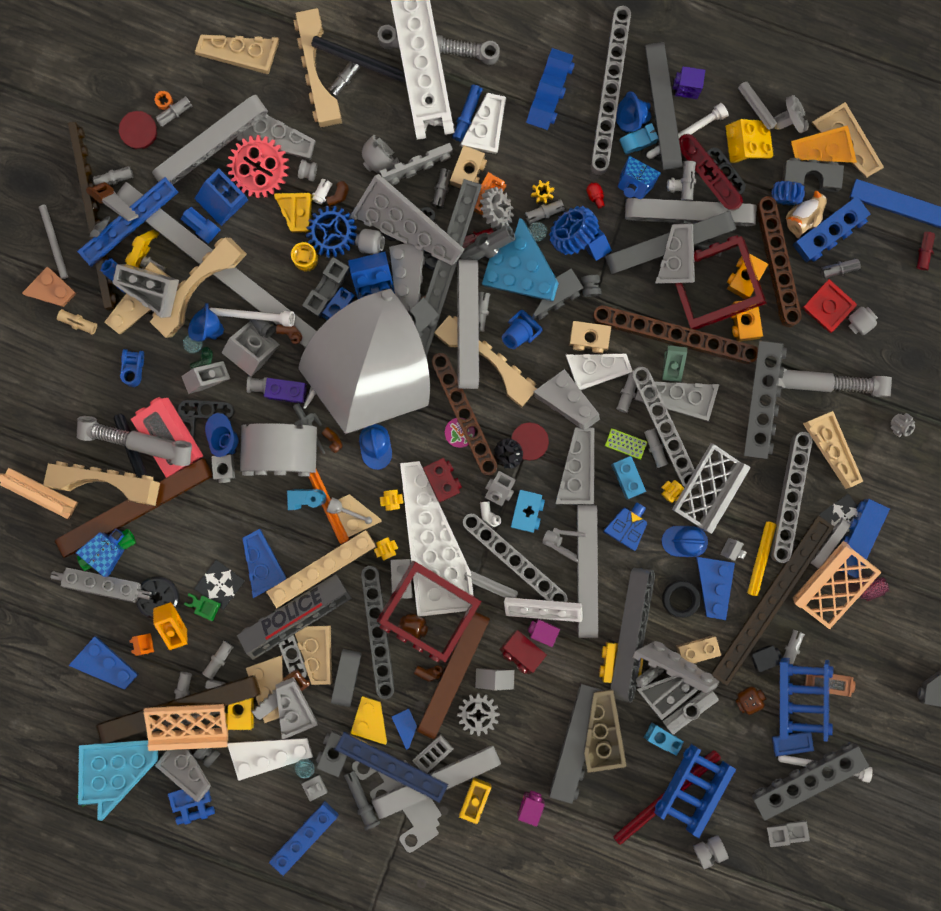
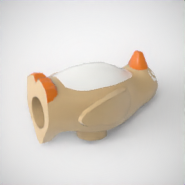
M815 191L810 200L794 206L786 215L787 226L797 238H800L807 230H811L821 223L827 198L818 191Z

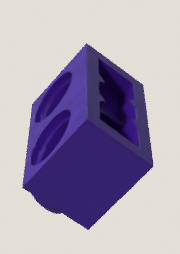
M683 66L681 71L677 72L676 78H674L673 89L676 90L675 96L698 99L703 89L705 70Z
M267 378L264 397L271 400L304 404L307 385L302 382Z

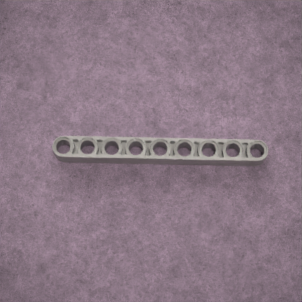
M626 6L617 7L612 18L591 160V170L596 175L604 174L610 161L631 18L630 9ZM622 14L626 19L619 20L617 15ZM621 33L624 37L618 39L614 34ZM618 51L621 56L614 57L611 52ZM615 69L618 75H611L609 70ZM611 87L616 92L614 94H609L606 91V89ZM610 106L613 111L610 113L605 112L603 107ZM607 124L610 130L603 131L600 126ZM605 143L607 145V149H600L598 147V144ZM602 161L605 167L597 168L595 162Z

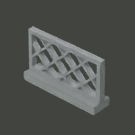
M710 443L672 510L695 524L701 530L712 534L750 467ZM715 450L718 452L719 460L711 462L710 456ZM724 462H733L734 464L731 469L725 472ZM720 464L721 473L713 475L712 466ZM708 467L709 477L702 479L701 471ZM722 477L723 483L720 487L716 488L714 479ZM710 480L711 490L704 492L702 483ZM698 484L699 494L692 495L691 488L693 485ZM712 493L713 500L710 504L706 505L705 495ZM700 497L702 506L694 508L693 499ZM688 501L690 510L681 511L680 507L683 502ZM702 510L703 517L700 520V522H698L695 517V512Z

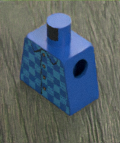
M629 156L621 171L618 188L624 191L626 197L642 199L653 189L661 172Z
M116 528L109 536L104 532H100L81 547L76 554L103 577H108L124 552V549L118 543L125 535Z

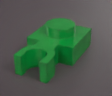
M189 593L188 596L193 598V602L191 604L185 602L184 605L191 608L196 607L195 614L213 621L221 603L203 595L199 600L197 596Z

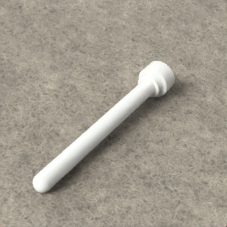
M722 103L716 105L711 114L678 133V137L680 138L684 134H693L715 119L723 120L729 116L727 109ZM659 145L647 152V158L652 159L660 154Z
M210 308L217 316L276 321L287 327H292L295 323L293 311L274 314Z
M787 755L778 756L779 762L804 767L813 761ZM825 767L823 770L831 771V767ZM872 767L853 776H857L863 782L870 783Z

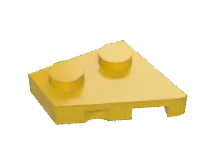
M274 194L290 231L311 232L306 227L311 226L308 220L311 219L312 194Z

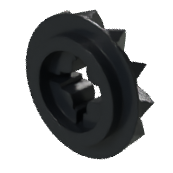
M502 439L494 448V458L497 459L498 465L504 466V469L517 467L523 459V450L520 444L513 439ZM506 449L507 452H514L509 457L505 455L503 456V454L506 452Z

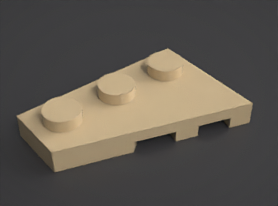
M307 626L295 633L305 661L304 665L311 685L332 684L331 626Z
M282 655L246 668L248 676H256L261 694L256 696L259 706L260 702H264V698H268V695L272 694L273 690H276V684L283 681ZM278 707L263 717L264 723L279 718Z

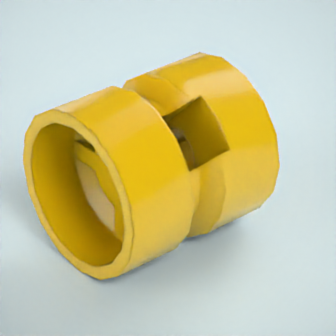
M301 242L293 247L291 258L299 270L311 271L317 266L318 255L312 245Z

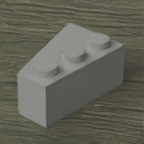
M128 264L116 265L113 279L114 285L131 297L136 298L146 308L148 307L157 313L156 315L160 318L171 317L179 283L178 279Z
M565 369L534 391L536 399L542 401L584 431L600 420L599 413Z
M671 676L647 685L644 688L641 687L637 691L662 721L699 689L684 683V678Z

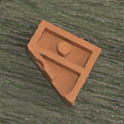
M47 266L22 294L64 307L76 295V292Z

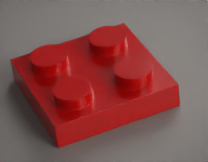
M828 279L802 308L829 333H832L857 304Z

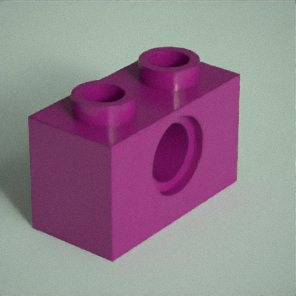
M538 618L535 622L532 621L528 628L530 638L550 647H553L560 631L558 627Z
M530 790V793H524L517 812L519 821L537 827L545 806L544 799L540 793Z

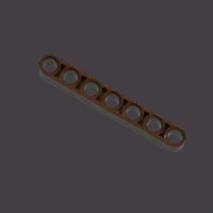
M766 196L757 204L756 212L780 319L784 326L793 327L801 320V310L777 203L774 198ZM762 203L769 204L770 210H764ZM766 222H773L775 228L769 229L766 225ZM776 240L779 244L778 248L772 247L770 241ZM775 258H780L783 265L777 266L774 261ZM779 276L786 278V285H782L779 282ZM783 295H788L791 298V302L785 303ZM788 313L795 316L794 322H790L787 319Z
M438 353L432 359L435 373L480 471L486 476L493 475L497 470V463L463 389H458V378L449 358L444 353ZM438 358L446 360L444 367L436 366L435 362ZM451 375L454 378V382L451 385H446L443 382L445 376ZM453 393H460L462 395L461 401H452L451 396ZM460 411H469L470 417L466 420L459 417ZM470 427H475L478 430V434L475 437H470L467 434V430ZM479 444L484 445L486 448V452L482 455L475 452V447ZM491 462L494 465L493 471H484L483 464Z
M478 612L474 613L454 649L416 732L433 740L435 739L490 618Z

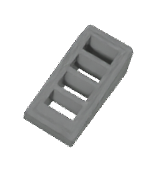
M439 734L412 761L420 770L428 773L454 748ZM438 742L446 749L444 752L436 745ZM434 748L440 756L437 757L430 749ZM427 752L434 759L433 762H431L425 755ZM420 758H423L429 764L427 768L419 760Z

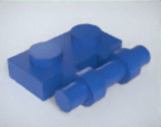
M182 789L168 793L173 813L181 811L182 816L175 818L177 825L182 823L186 825L193 820L199 818L203 820L208 818L209 815L215 814L213 806L206 808L204 804L212 801L209 790L199 802L195 801ZM198 806L199 811L189 813L188 808Z

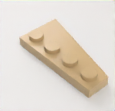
M200 35L195 53L205 58L269 74L279 44V38H243V36L228 38L221 35Z
M846 102L811 123L820 133L848 125L857 163H850L865 178L884 168Z
M152 262L144 269L170 277ZM126 293L105 323L118 334H122L146 313H149L151 309L146 308L140 301Z
M833 411L803 423L845 489L863 482Z

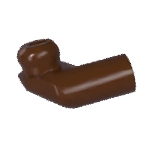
M338 182L335 195L326 198L329 207L346 199L349 191L346 182Z
M277 324V334H287L293 344L301 342L302 334L295 325L287 327Z

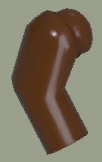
M327 427L321 434L332 443L329 446L330 450L337 453L339 449H342L343 444L339 436Z
M418 665L414 674L430 682L440 678L443 674V669L441 666L436 665L426 670Z

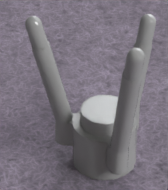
M554 528L553 531L548 530L543 538V544L578 562L576 554L560 546L562 543L560 534L586 537L587 533Z

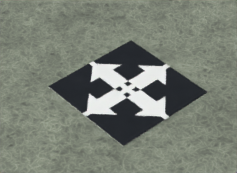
M847 494L819 515L833 526L842 518L850 523L858 514L856 511L858 506L851 496ZM848 529L844 536H848L850 529Z
M215 560L194 589L203 596L221 603L220 608L224 610L245 580L218 560Z

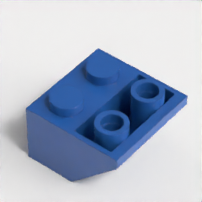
M219 168L204 182L194 198L220 226L248 201L246 195Z
M385 252L348 261L358 299L387 289H391L395 294Z

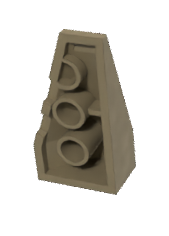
M613 689L594 692L584 752L588 773L626 767V757Z

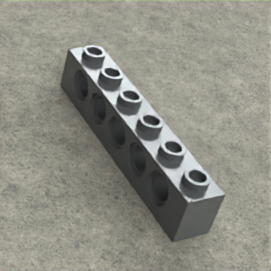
M759 341L744 456L768 459L769 454H773L774 443L770 442L771 435L775 436L777 425L773 424L774 416L778 417L779 405H776V398L781 396L782 386H778L779 378H783L784 367L781 366V361L786 359L787 348L783 347L784 343ZM768 356L776 358L777 363L775 366L770 367L766 364ZM764 376H772L774 379L773 385H765L763 382ZM762 395H769L771 403L768 405L761 402ZM766 414L769 421L762 424L759 422L758 416ZM756 434H765L766 441L758 442L755 437Z
M855 742L846 743L841 746L840 750L825 754L823 759L819 761L813 760L805 768L790 772L788 777L784 779L778 778L771 783L772 785L755 790V794L751 796L764 821L869 768L859 746ZM842 758H848L846 765H839ZM831 767L830 773L822 774L823 768ZM807 776L814 777L811 783L804 782ZM790 785H796V790L793 792H788L787 788ZM772 794H779V798L776 801L769 800Z

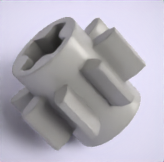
M908 413L904 415L897 414L891 421V429L898 437H901V435L909 436L915 429V421H913V417Z

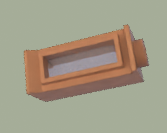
M833 674V678H829V694L851 697V694L855 691L854 678ZM806 675L805 685L801 686L824 687V676Z

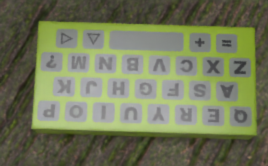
M611 428L604 447L641 460L647 441Z

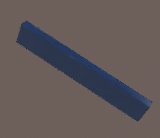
M345 731L335 748L336 751L439 803L448 787V783Z

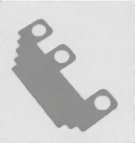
M355 761L352 764V769L355 770L360 780H364L376 772V770L370 768L367 774H360L357 770L360 762ZM378 772L384 782L370 792V796L372 799H375L378 790L382 789L389 792L404 784ZM431 798L402 809L414 827L400 836V842L405 850L411 853L439 834L436 827L440 823L437 819L442 814ZM409 834L415 835L418 840L417 844L413 847H409L405 843V838Z

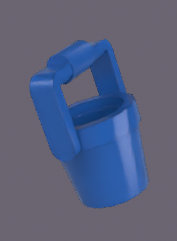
M520 310L508 321L510 326L502 335V341L508 348L516 349L524 342L528 341L531 343L542 332V327L535 320H532L531 316L524 310ZM532 328L537 332L535 335H533Z

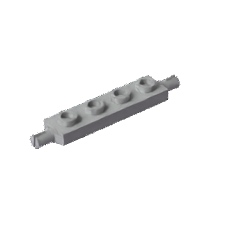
M67 567L64 573L55 571L51 573L53 574L51 579L60 580L63 588L136 603L138 598L148 600L151 598V592L141 590V584L109 576L103 577L100 574Z

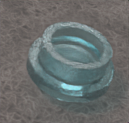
M540 222L530 225L529 230L535 241H542L547 235L546 226Z
M188 335L183 341V346L187 352L197 353L202 349L203 342L193 341Z
M308 759L298 761L295 766V772L301 778H309L315 770L313 762Z

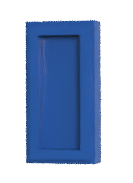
M811 732L791 733L788 739H781L780 735L772 736L774 755L776 757L814 751Z

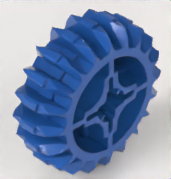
M326 206V212L323 213L320 208L318 209L320 215L318 216L316 213H313L312 216L315 220H308L312 226L306 227L307 230L311 231L306 234V237L312 238L308 243L314 245L315 251L320 248L319 255L322 256L326 251V257L329 258L331 252H333L336 258L338 251H340L341 255H344V248L348 251L351 250L348 243L351 245L355 244V241L351 238H356L357 234L352 231L357 230V227L352 225L355 221L354 219H349L350 213L343 215V208L337 212L336 206H333L332 211H330L329 206ZM335 218L329 224L321 223L325 219ZM340 221L344 222L347 227L346 236L338 230ZM317 228L325 234L323 243L317 240ZM334 228L335 234L331 233L329 235L328 231L326 230L331 231ZM333 240H342L338 245L328 246Z
M576 206L574 209L570 208L568 212L564 211L562 216H558L559 219L557 221H554V226L550 228L552 232H550L549 236L551 237L552 245L560 253L572 255L575 252L578 254L580 249L584 250L585 246L590 245V241L595 239L594 235L598 233L597 229L599 228L597 217L584 206Z

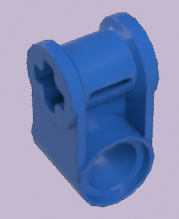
M124 349L121 358L120 378L129 387H136L141 382L144 351L129 352L127 349ZM130 373H134V374H135L134 380L131 381V382H128V381H127V376H128Z

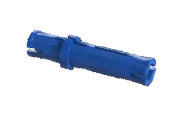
M471 85L461 116L457 118L458 124L452 136L453 139L456 138V141L462 142L468 127L472 123L473 113L483 91L480 86Z

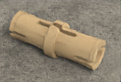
M61 309L57 315L58 321L71 325L73 329H80L91 335L97 329L96 323L83 319L79 314L74 315Z

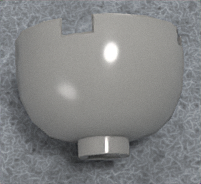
M373 135L363 145L362 157L365 161L363 165L370 172L373 170L380 173V170L385 168L388 172L394 168L395 164L399 163L398 158L394 160L391 156L394 153L392 149L382 139L378 138L376 140V135Z

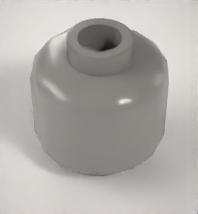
M363 229L360 234H357L355 244L361 253L377 254L384 249L385 237L378 230Z
M859 307L849 316L851 324L848 326L855 334L859 332L862 335H866L877 325L876 319L878 317L869 307Z

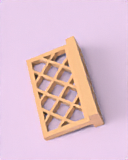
M8 468L5 474L0 473L1 486L66 519L71 518L78 504L77 501L45 487L43 484L11 468Z
M843 541L794 595V603L799 608L807 611L828 629H831L880 575L881 571ZM851 554L857 558L858 565L847 566L846 560ZM870 568L874 571L870 577L862 578L861 569ZM858 569L859 578L848 579L847 570ZM836 571H844L845 580L834 581V573ZM859 582L860 588L856 592H849L848 583ZM834 584H845L846 593L835 594ZM824 585H831L832 594L821 595V588ZM835 597H846L847 603L844 606H836ZM832 598L833 607L822 608L821 599ZM819 599V608L811 609L807 606L810 600ZM834 611V617L827 622L823 618L822 612Z
M224 704L144 708L149 751L227 747L228 727L226 726ZM220 712V715L215 718L210 713ZM198 713L200 716L195 719L190 714ZM178 714L180 715V717L178 719H174L170 715ZM149 715H158L160 718L156 721ZM206 718L211 722L205 725L200 721ZM186 719L191 723L188 726L182 724L181 721ZM166 720L172 724L166 727L161 723ZM216 724V725H218V726L221 727V728H212V727ZM196 725V726L200 727L201 729H192V728ZM177 726L178 728H180V729H182V730H172V729ZM157 727L158 729H160V730H162V731H152V730Z

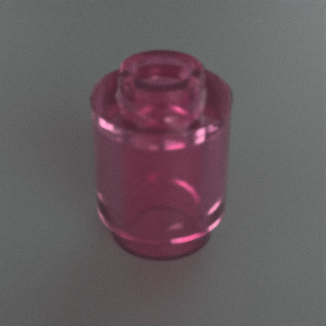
M877 577L860 597L870 601L889 592L885 578Z

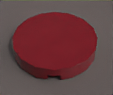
M143 111L130 112L122 118L119 124L120 138L132 149L147 148L153 144L157 137L156 122L149 114Z
M523 423L512 433L511 439L520 444L524 460H536L543 456L548 449V434L543 427L536 423Z

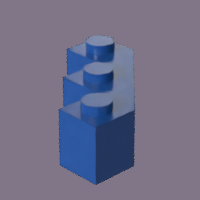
M552 48L526 123L548 130L550 123H555L557 117L555 109L559 98L563 99L566 88L563 86L567 75L572 74L575 63H572L574 55Z

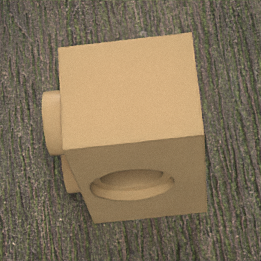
M463 145L450 179V185L461 189L463 179L479 184L480 178L478 174L480 170H484L487 163L485 153ZM467 166H472L474 172L468 174L464 169Z
M573 321L569 346H573V350L584 351V348L592 349L593 353L602 354L603 351L608 350L611 326ZM588 333L593 334L595 341L592 343L587 342L585 335Z
M713 635L676 646L677 653L692 663L721 656L717 638Z

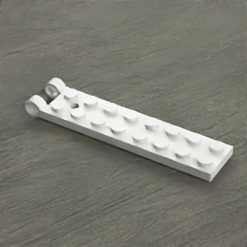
M391 0L417 140L426 138L423 121L442 118L445 135L454 133L430 0ZM427 97H431L433 99L431 104H427L425 102V99Z

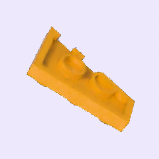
M848 125L791 141L795 158L801 160L857 163Z

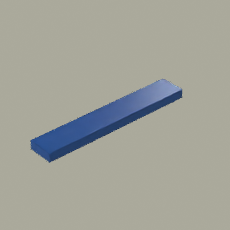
M164 177L129 207L132 208V211H135V214H138V218L127 221L119 215L104 228L98 237H93L77 252L92 267L179 192Z
M858 179L854 181L850 199L858 197L862 203L941 228L940 206Z

